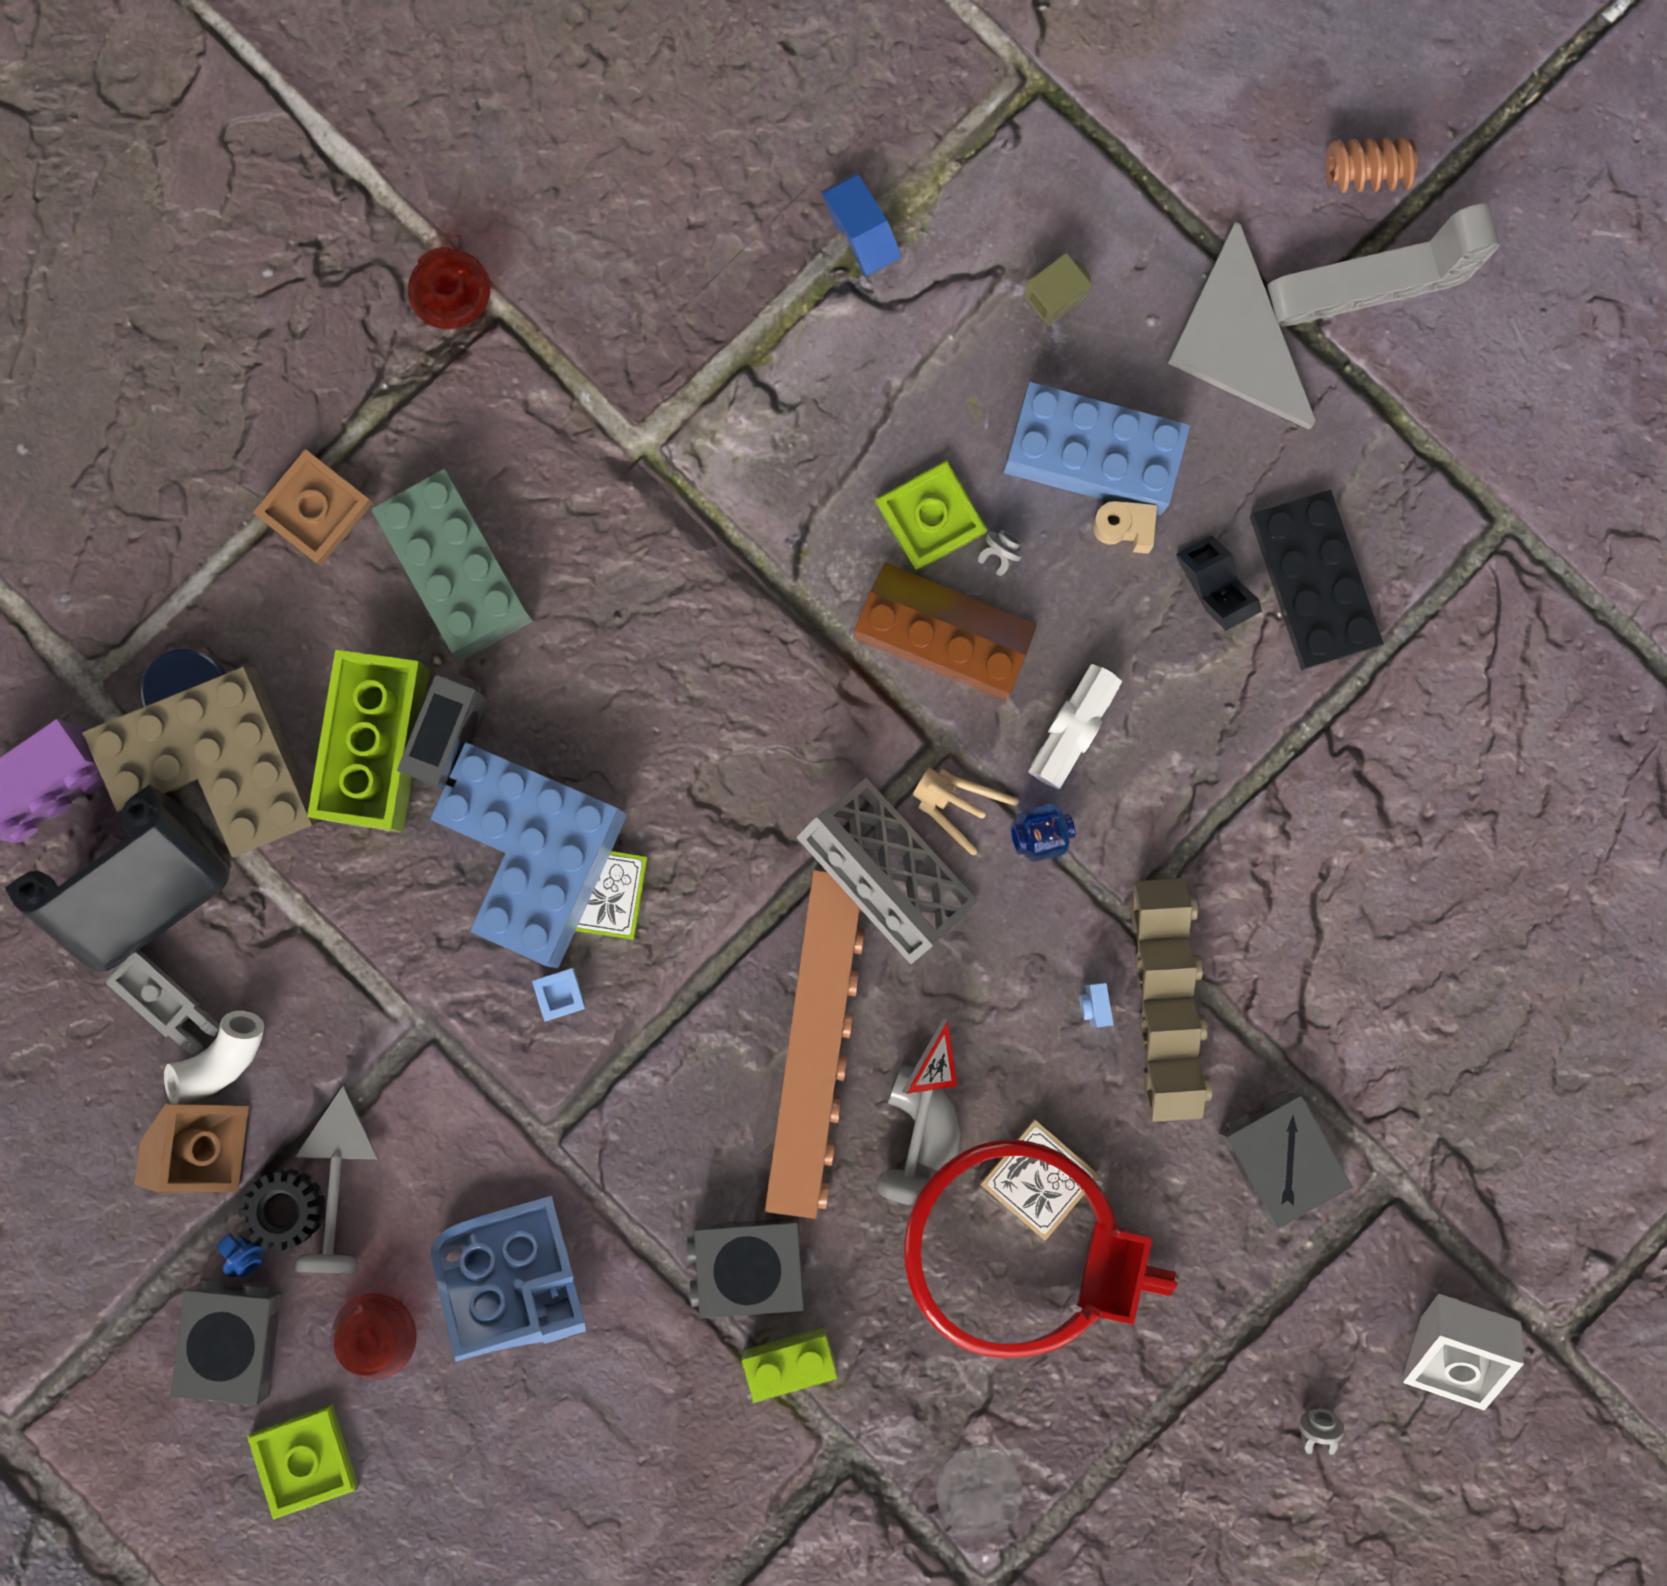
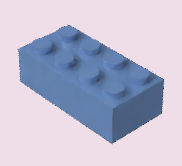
M1029 382L1003 473L1108 502L1157 505L1156 515L1161 516L1171 501L1190 425Z

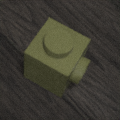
M1065 253L1027 282L1023 297L1046 326L1049 327L1087 298L1092 286L1091 278L1081 262H1074Z

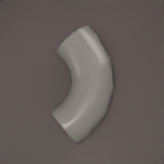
M902 1063L888 1104L899 1107L909 1113L915 1121L922 1092L909 1094L902 1092L915 1069ZM943 1089L933 1090L917 1161L938 1171L944 1164L958 1155L962 1134L955 1105Z

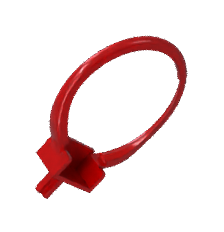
M991 1141L967 1149L953 1157L930 1178L922 1189L913 1206L906 1228L904 1242L905 1270L911 1292L919 1309L931 1325L949 1341L961 1348L984 1356L1019 1358L1044 1354L1070 1343L1099 1318L1134 1325L1141 1291L1171 1297L1172 1291H1176L1178 1283L1175 1281V1271L1147 1265L1152 1238L1135 1229L1118 1225L1103 1191L1084 1169L1059 1151L1031 1141ZM1006 1156L1037 1159L1064 1172L1082 1190L1097 1220L1094 1223L1077 1306L1083 1308L1080 1312L1076 1311L1064 1324L1049 1334L1038 1339L1015 1344H1001L981 1340L954 1325L941 1312L928 1290L921 1258L922 1238L926 1221L933 1205L944 1189L957 1176L974 1165L986 1160Z

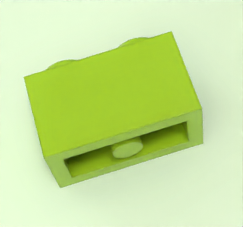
M826 1327L743 1350L742 1364L753 1403L837 1379V1367Z

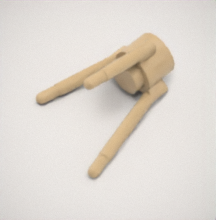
M929 767L913 793L914 797L922 801L918 808L934 818L971 855H976L977 849L936 806L944 809L950 801L979 818L986 816L984 810L954 793L956 790L954 786L1014 806L1019 804V799L953 776L943 769L938 773Z

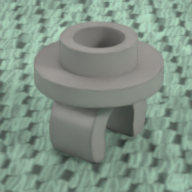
M1000 530L999 533L989 532L985 538L989 546L980 553L978 562L983 564L989 555H998L1001 559V566L996 574L1001 576L1010 568L1012 560L1020 561L1024 554L1019 548L1021 542L1005 530Z
M1326 1409L1309 1410L1301 1416V1438L1306 1453L1312 1454L1315 1443L1325 1444L1329 1454H1335L1337 1451V1442L1343 1438L1344 1424L1332 1412Z

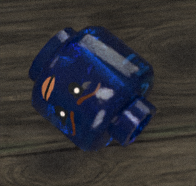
M1053 803L1022 809L1016 816V822H1012L1010 825L1011 838L1017 854H1024L1031 862H1039L1065 855L1069 850L1070 839L1076 836L1075 825L1071 815L1063 814L1059 806Z

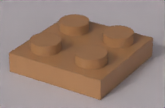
M305 449L254 510L253 514L321 567L367 512L373 502Z

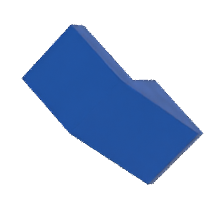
M854 173L821 191L836 229L847 236L859 268L864 275L868 276L902 257L886 217L858 173Z

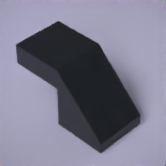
M1212 535L1176 554L1178 562L1204 609L1225 631L1262 612L1259 599L1238 580L1232 554Z

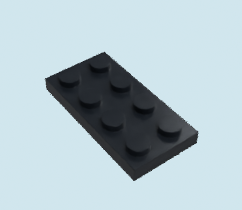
M1331 489L1255 512L1250 516L1301 671L1384 645Z

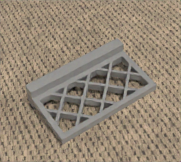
M867 778L830 808L820 813L796 837L910 964L936 944L978 902L973 894ZM860 794L873 806L874 814L859 811L858 796ZM834 816L849 820L851 834L841 826ZM860 822L875 825L876 839L861 836ZM886 828L896 831L901 837L902 845L887 842ZM863 848L878 851L879 865L869 857ZM889 854L903 856L905 871L890 868ZM914 859L925 863L929 868L930 876L916 873ZM891 879L906 882L907 897ZM917 885L931 888L933 902L919 900ZM943 890L951 892L962 905L959 908L944 905ZM920 911L934 914L936 930Z

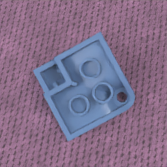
M552 1196L459 1223L446 1229L433 1242L431 1260L456 1362L506 1348L540 1342L546 1344L586 1331ZM457 1250L462 1253L460 1259L456 1262H449L446 1259L451 1251Z

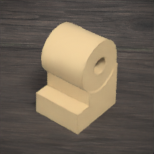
M1108 502L1098 510L1093 522V532L1102 543L1109 545L1116 544L1122 540L1134 541L1133 552L1149 554L1154 546L1157 505Z

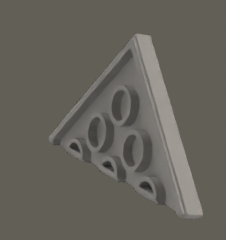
M1235 222L1168 364L1310 430L1316 420L1242 227Z

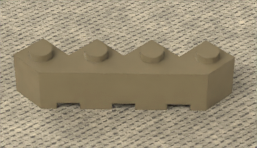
M1184 878L1134 881L1131 914L1132 927L1137 929L1138 952L1135 954L1137 988H1140L1142 994V1013H1139L1141 1046L1145 1048L1148 1072H1144V1086L1152 1122L1203 1119L1205 1101H1211L1212 1086L1209 1075L1202 1074L1198 1058L1200 1041L1207 1039V1023L1204 1015H1198L1194 1001L1195 982L1202 979L1201 957L1199 954H1193L1189 940L1191 920H1197L1198 916L1196 896L1189 895Z

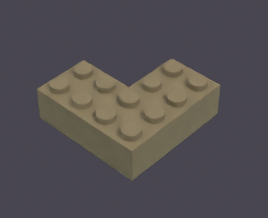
M255 667L239 668L82 732L117 812L122 810L124 804L133 795L149 784L166 795L199 781L232 858L322 822L319 819L307 817L311 795Z

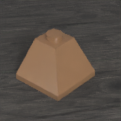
M165 1104L140 1141L134 1185L158 1193L238 1192L249 1106Z

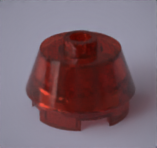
M450 247L435 248L423 254L418 259V264L413 269L408 282V297L414 312L427 324L440 329H461L473 324L485 310L490 298V280L484 266L471 254L461 250L450 249Z
M381 1293L364 1294L349 1301L337 1314L331 1329V1347L336 1360L349 1374L363 1380H383L395 1375L409 1362L416 1346V1326L409 1310L399 1300Z

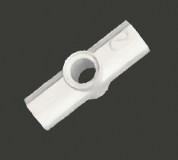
M1094 664L1089 666L1071 699L1065 701L1048 730L1050 735L1030 765L1031 767L1028 772L1036 779L1058 790L1061 788L1081 752L1084 753L1096 736L1103 722L1100 719L1119 690L1122 681L1115 674Z

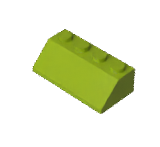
M335 649L307 817L404 833L412 778L398 772L397 768L426 699L430 669L415 660Z

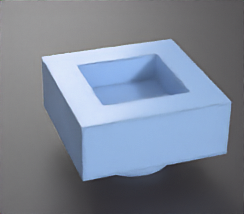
M575 968L532 981L544 1022L587 1008Z
M1107 983L1084 985L1085 994L1079 995L1083 1020L1090 1019L1091 1027L1095 1028L1114 1025Z

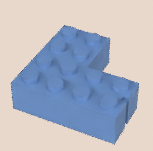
M465 742L450 775L451 778L457 780L455 786L452 788L445 785L430 820L505 853L470 932L540 964L559 969L628 814L605 802Z

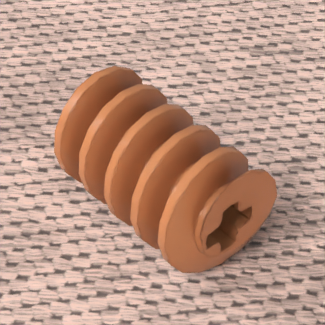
M1397 137L1394 142L1390 138H1381L1378 142L1373 138L1365 139L1362 143L1357 139L1348 140L1345 145L1341 140H1333L1328 146L1326 155V184L1331 188L1333 182H1337L1340 193H1346L1349 182L1353 181L1355 191L1362 192L1366 180H1369L1372 192H1376L1380 189L1382 179H1385L1388 191H1394L1398 179L1401 178L1404 190H1411L1417 171L1416 144L1413 140L1409 141L1406 137Z

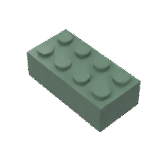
M445 468L371 509L448 648L460 661L469 658L533 622L457 485Z

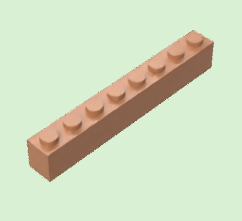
M813 870L765 1212L816 1219L818 1208L826 1209L829 1183L821 1182L823 1166H832L835 1140L827 1139L829 1123H838L841 1098L833 1097L835 1080L844 1081L847 1056L839 1055L841 1038L850 1039L853 1013H847L845 1009L847 995L856 996L859 971L851 970L853 953H862L865 929L857 928L859 912L863 911L830 874L823 871Z

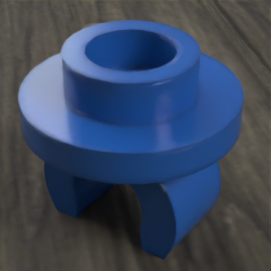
M228 1233L216 1244L219 1252L227 1259L223 1266V1271L227 1277L239 1276L244 1278L255 1272L261 1265V1258L264 1254V1249L260 1248L261 1244L258 1242L249 1244L241 1235L235 1239L231 1233Z

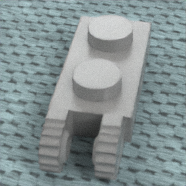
M140 950L120 963L105 980V983L160 1033L165 1037H171L191 1055H198L204 1050V1047L197 1038L181 1028L188 1018L209 1035L216 1037L219 1033L220 1024L207 1012L200 1009V1004Z

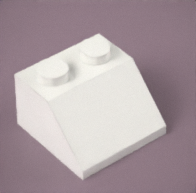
M1438 1294L1420 1318L1403 1374V1383L1485 1410L1524 1364L1521 1321Z

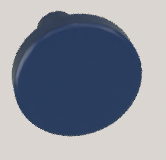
M178 649L167 652L149 666L143 677L141 685L143 706L146 707L226 674V672L216 661L201 652L190 649Z

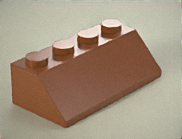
M884 562L856 624L853 639L1006 701L1016 682L1037 624Z

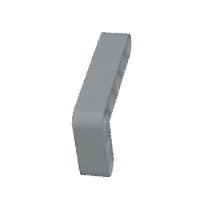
M1484 203L1476 204L1454 213L1431 241L1285 275L1270 282L1267 288L1279 326H1291L1454 287L1471 278L1499 248L1500 243L1489 205Z

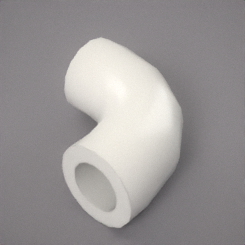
M230 1012L222 1018L219 1033L207 1049L195 1057L167 1064L164 1070V1085L171 1104H188L208 1097L235 1081L255 1057L263 1037L265 1027L263 1020L252 1012Z

